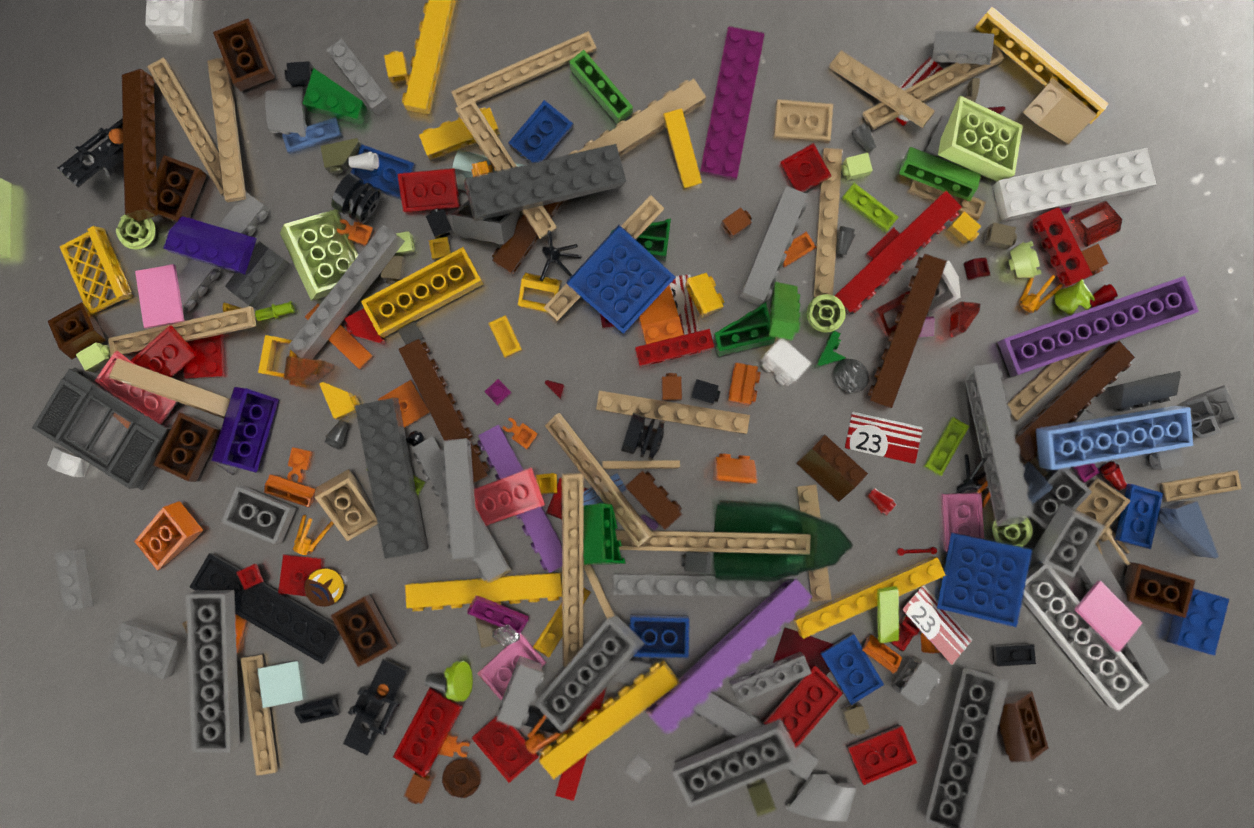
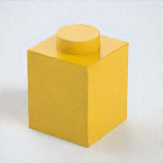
M392 51L388 55H384L390 82L406 81L409 72L403 52Z
M964 211L947 230L965 244L967 241L972 242L979 235L977 231L981 228V225Z

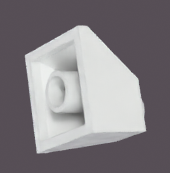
M950 261L946 263L929 308L928 316L961 298L959 276Z

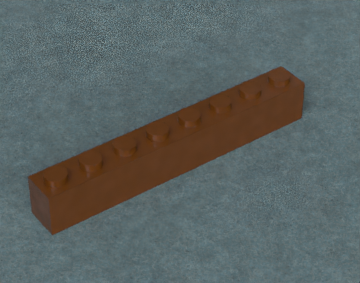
M142 69L122 75L125 215L137 221L158 216L154 78Z
M925 253L923 258H918L915 268H918L917 275H912L908 285L912 287L910 294L905 293L901 305L905 307L903 312H898L895 323L898 324L896 331L892 330L888 341L891 342L889 349L885 348L881 359L885 361L882 367L878 366L874 376L878 378L876 385H871L868 396H871L870 401L889 408L893 407L946 266V260Z
M417 339L399 348L398 350L443 440L468 439L471 443L473 483L476 484L489 477L488 472L491 471L486 461H482L480 457L482 452L478 444L474 445L471 439L473 434L470 428H465L462 422L465 418L460 409L456 410L454 406L456 400L452 393L448 394L445 388L448 384L443 375L439 376L437 372L439 366L435 359L431 360L428 354L431 351L426 341L422 342L420 339Z
M1120 341L1111 343L1014 436L1015 443L1020 448V454L1018 455L1020 462H1030L1038 455L1036 453L1038 451L1037 428L1073 422L1078 417L1077 413L1081 409L1085 410L1091 405V399L1100 396L1105 391L1104 387L1107 384L1110 385L1118 379L1117 375L1132 365L1130 362L1135 357Z

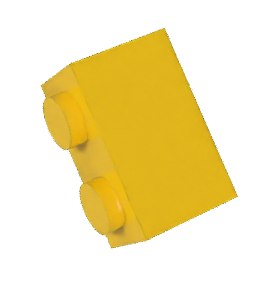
M707 273L690 277L686 280L685 284L701 319L722 310L724 307L723 303H725L720 293L717 294L714 288L716 284L713 277H709Z

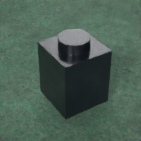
M310 61L287 63V70L284 71L285 79L292 87H308L314 67Z
M444 209L432 210L429 212L430 215L426 216L436 239L455 234Z
M696 379L690 399L713 405L714 401L718 402L721 393V391H718L719 385Z

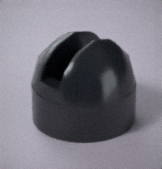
M412 431L406 440L410 445L416 446L423 442L424 437L421 432Z

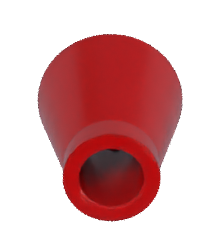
M1104 284L1093 294L1095 301L1090 299V308L1114 301L1118 297L1115 288L1111 284Z
M1111 461L1101 467V475L1117 491L1127 487L1119 464Z
M876 488L867 496L880 513H884L886 516L897 505L894 499L881 493Z

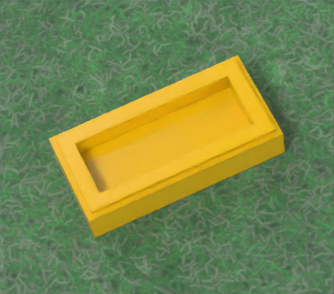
M506 315L489 322V326L504 358L522 350Z

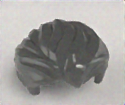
M846 358L841 360L835 367L834 376L837 384L847 393L863 391L868 385V370L858 360Z

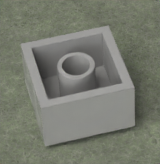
M913 655L891 687L920 707L928 701L931 690L940 684L942 674Z

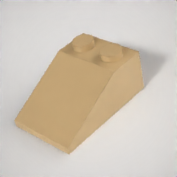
M1054 78L1049 81L1023 111L1037 125L1068 144L1097 115Z
M350 469L316 487L315 499L346 541L378 524L374 508Z

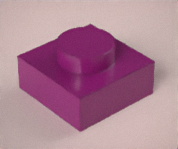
M499 379L484 391L497 406L511 394V391Z

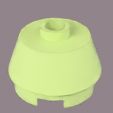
M124 214L116 228V234L120 242L127 248L142 249L153 243L156 237V229L151 218L137 221Z
M1023 241L1010 250L1011 259L1008 262L1011 271L1015 270L1017 278H1034V276L1042 274L1040 269H1036V267H1040L1036 251L1030 248L1034 246L1032 241L1026 243Z
M819 295L808 305V322L817 331L825 333L835 331L844 322L845 307L841 300L833 295Z
M1028 518L1022 523L997 526L995 519L992 525V534L997 542L1019 547L1026 545L1033 533V528Z

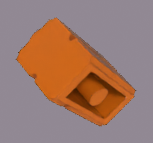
M742 363L734 364L728 402L750 406L752 402L756 401L757 391L754 390L755 383H759L761 372H758L757 366Z

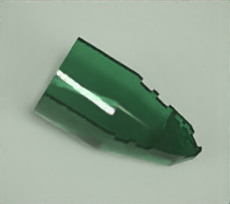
M717 500L714 532L810 534V554L713 552L714 574L717 580L775 582L785 577L797 576L803 572L835 565L852 548V542L837 524L779 502Z

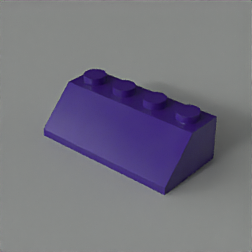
M182 216L169 230L163 249L176 255L245 275L257 238Z
M234 387L211 461L257 473L279 399L247 388Z

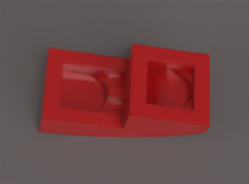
M905 614L899 621V640L889 643L902 652L906 649L912 638L918 635L920 629Z

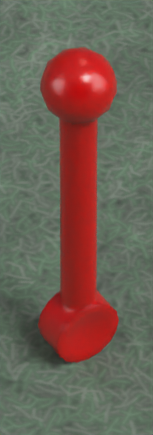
M898 548L897 554L899 556L909 553L936 554L937 548L912 550Z

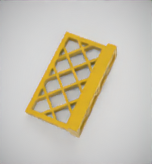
M97 226L88 228V232L59 246L81 299L92 315L123 299L128 300L134 297L105 228ZM89 237L92 240L90 249L84 247L85 241ZM72 246L78 247L75 257L70 256L68 248ZM82 250L89 252L86 262L79 260ZM94 254L98 255L100 259L98 266L91 264ZM78 262L85 264L82 275L78 274L76 270ZM90 267L96 269L93 279L86 277ZM101 271L107 275L105 284L98 281ZM85 279L92 281L89 292L85 291L83 287ZM97 284L104 286L101 296L94 294ZM109 288L113 290L116 296L111 300L106 299ZM92 297L99 299L98 305L95 308H92L91 305Z

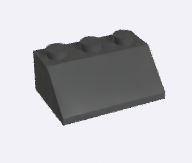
M468 200L451 214L454 233L464 238L494 242L498 245L505 244L514 236L520 211L474 222Z
M259 241L253 249L246 274L235 272L225 287L247 305L256 309L290 263Z
M1180 371L1108 387L1113 410L1120 408L1121 412L1132 410L1133 405L1137 404L1140 407L1152 405L1151 401L1158 400V403L1170 401V397L1176 396L1178 393L1181 377Z

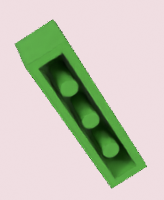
M582 50L569 61L570 70L616 123L626 120L633 114V106L585 50Z
M909 147L899 174L941 191H947L949 194L969 202L978 189L981 176L977 172L913 147Z
M775 282L771 296L769 336L793 340L794 334H798L800 329V294H798V286Z

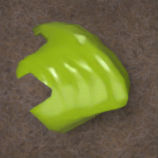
M1083 279L1073 286L1060 289L1055 293L1054 297L1058 308L1069 316L1074 314L1079 305L1089 309L1091 307L1090 299L1095 301L1094 296L1084 284Z

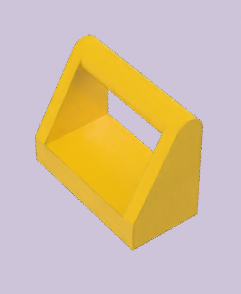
M525 273L521 280L518 306L547 312L544 309L546 304L524 299L526 287L552 292L555 296L561 289L562 280L545 277L543 281H540L541 276Z
M265 335L258 373L293 379L297 354L291 349L286 374L272 371L277 342L290 344L292 340Z

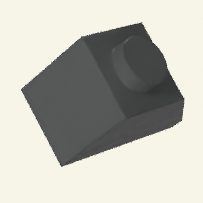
M686 551L685 555H682L681 566H684L685 571L710 574V553Z

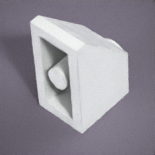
M53 447L47 466L73 477H85L89 463L71 452Z

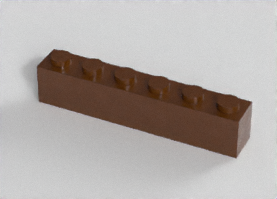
M564 201L543 205L551 219ZM524 214L518 218L514 236L503 244L501 248H497L492 255L493 263L511 276H514L539 239Z

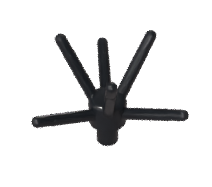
M548 230L549 247L545 246L542 249V253L545 254L547 261L540 281L544 280L550 262L553 261L571 277V272L562 264L559 258L560 256L582 258L581 255L561 253L562 251L577 248L578 245L573 244L555 248L552 243L551 231Z
M965 454L967 478L963 480L964 483L957 487L959 493L967 490L971 492L974 489L978 491L983 484H979L978 481L985 477L986 473L983 472L976 478L975 476L984 464V458L981 459L971 474L969 456ZM983 490L982 493L987 495L988 491Z

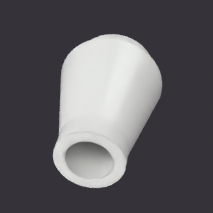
M370 151L350 156L349 166L350 168L373 171L379 166L378 155Z

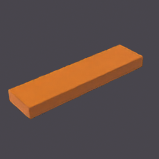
M317 304V305L305 316V318H306L307 320H309V318H310V317L312 316V314L316 311V309L319 307L320 304ZM341 324L328 339L359 370L373 357Z

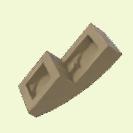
M972 78L967 84V96H964L965 98L973 102L976 101L980 78Z

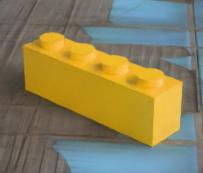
M490 107L487 109L480 108L495 134H500ZM460 117L453 122L446 121L435 129H425L423 133L419 134L429 160L477 143Z

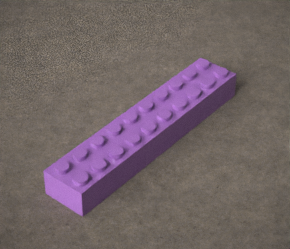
M1183 276L998 341V345L1010 377H1014L1199 312L1186 277Z
M786 579L770 594V597L761 602L678 679V685L651 704L645 712L663 732H673L679 726L678 722L683 717L685 719L694 712L693 708L698 703L699 705L703 704L709 698L708 694L712 690H718L723 685L722 681L727 676H733L738 671L737 667L741 663L745 664L752 658L751 654L756 649L760 650L767 643L766 639L778 634L781 631V625L792 621L797 610H803L810 603L808 600L812 596L797 579Z

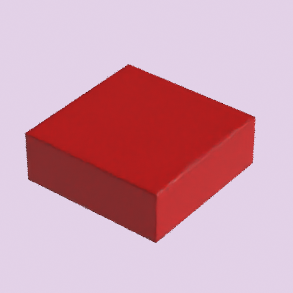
M257 564L236 572L244 590L264 581Z

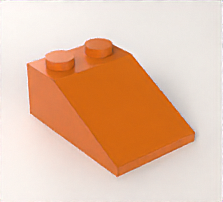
M670 285L639 316L645 345L684 335Z
M719 454V457L714 458L713 480L749 484L757 483L755 460H750V456L739 455L738 459L731 458V454Z
M178 501L163 507L134 542L158 571L188 547L201 534L203 529L183 504Z

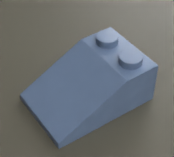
M1178 501L1160 508L1159 519L1162 524L1198 557H1219L1198 501Z

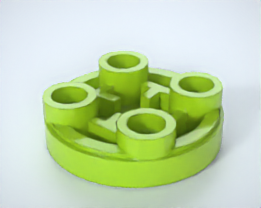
M456 661L451 667L445 669V678L447 679L446 697L454 701H465L472 690V671L467 662Z

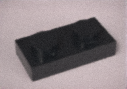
M1034 644L993 646L995 666L997 667L1036 664Z
M329 698L295 706L294 713L300 724L338 716L339 708L335 700Z
M529 705L527 721L525 724H521L534 728L544 716V713L538 707ZM548 718L545 719L539 730L551 734H559L560 732Z

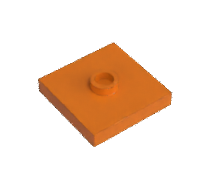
M412 380L407 381L378 399V401L390 398L399 399L404 428L430 414Z

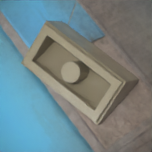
M475 617L481 648L502 643L499 626Z

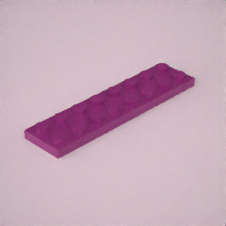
M728 26L700 173L737 180L765 33Z

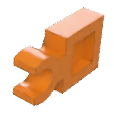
M340 219V223L346 225V228L344 230L337 228V233L340 235L349 234L348 240L366 246L373 231L372 227L356 221L351 226L347 220Z
M509 418L508 420L513 423V426L510 429L503 426V430L508 433L513 432L512 439L528 449L538 436V433L524 423L518 427L517 422L513 418Z
M292 447L288 466L293 467V469L287 475L288 480H292L293 475L297 474V482L302 483L304 479L302 470L309 469L312 451Z
M448 734L438 754L453 757L454 752H457L459 756L467 757L468 753L463 752L461 747H469L470 742L461 741L459 743L457 742L458 736Z

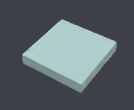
M298 661L257 668L262 708L303 700Z

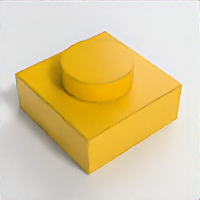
M448 237L429 240L433 260L441 259L451 253Z
M557 474L536 475L541 495L557 493Z

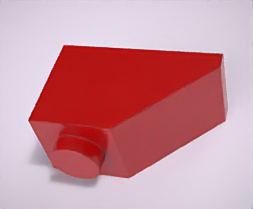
M364 308L344 318L347 322L345 328L350 335L353 334L357 338L380 345L386 344L384 338L378 335Z

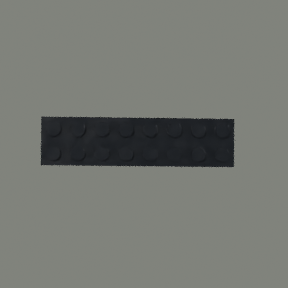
M213 553L208 554L189 588L195 591L234 590L236 615L317 662L325 664L341 636L334 623L284 594L279 593L263 582L244 590L236 573L240 569Z

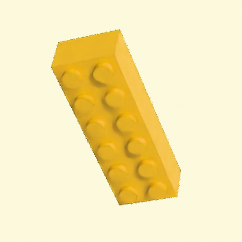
M461 247L362 300L361 303L378 335L384 338L409 323L480 287L484 283L464 247Z

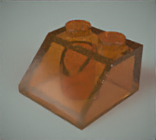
M287 356L283 380L289 381V385L306 388V385H314L334 370L335 365L321 360Z

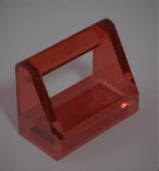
M1103 201L1071 216V221L1086 247L1119 232L1121 229L1122 218L1107 201ZM1101 210H1104L1108 218L1089 228L1081 222L1082 219Z
M905 293L872 312L887 338L892 330L896 331L898 324L889 328L883 314L901 305Z
M959 302L950 308L949 337L954 338L966 332L980 312V303Z

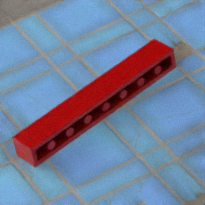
M947 191L941 194L835 295L843 303L847 315L851 312L855 314L863 306L861 302L865 298L870 300L877 293L875 289L879 285L881 287L886 285L890 281L889 276L893 272L897 274L904 268L902 264L907 259L911 261L918 254L916 250L920 246L925 248L932 241L930 237L934 233L937 235L946 228L944 224L948 220L952 222L960 215L958 210L962 206Z

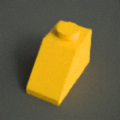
M324 382L319 383L334 419L340 420L356 413L355 405H360L356 395L353 396L352 393Z

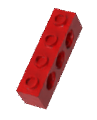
M1060 207L1039 215L1032 220L1033 228L1036 233H1039L1042 239L1041 244L1047 250L1050 256V263L1056 268L1058 279L1061 284H1064L1065 288L1093 275ZM1049 227L1055 230V235L1050 233ZM1058 244L1063 247V252L1058 250ZM1066 261L1071 263V269L1067 268Z
M710 329L635 347V353L639 368L711 351L714 349V343Z

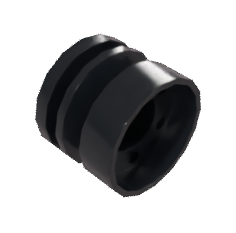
M349 173L337 186L331 205L337 211L344 215L349 213L350 218L356 219L360 224H364L377 208L381 197V190L373 187L370 183L364 184L363 179Z
M633 412L621 451L634 454L637 447L641 448L640 457H644L645 451L649 450L648 459L653 461L664 436L665 422L660 421L656 429L653 428L655 419H652L650 424L646 426L645 416Z

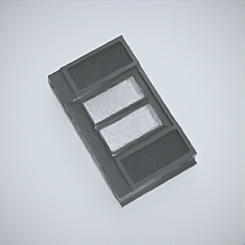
M77 368L68 369L32 429L82 458L125 487L143 490L156 469V466L153 464L172 427L162 426L83 377L81 370Z

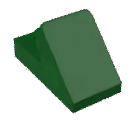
M837 331L830 333L815 367H823L846 358L833 351V349L837 350L841 339H839L841 333Z

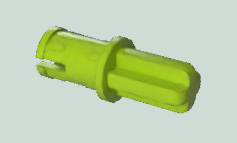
M292 301L279 305L272 304L271 307L256 310L255 317L257 321L274 317L278 319L279 316L295 313Z

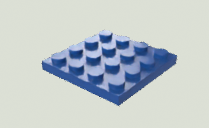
M618 225L566 283L624 334L676 277L625 229Z
M952 532L944 569L946 576H943L937 608L1017 627L1032 549Z

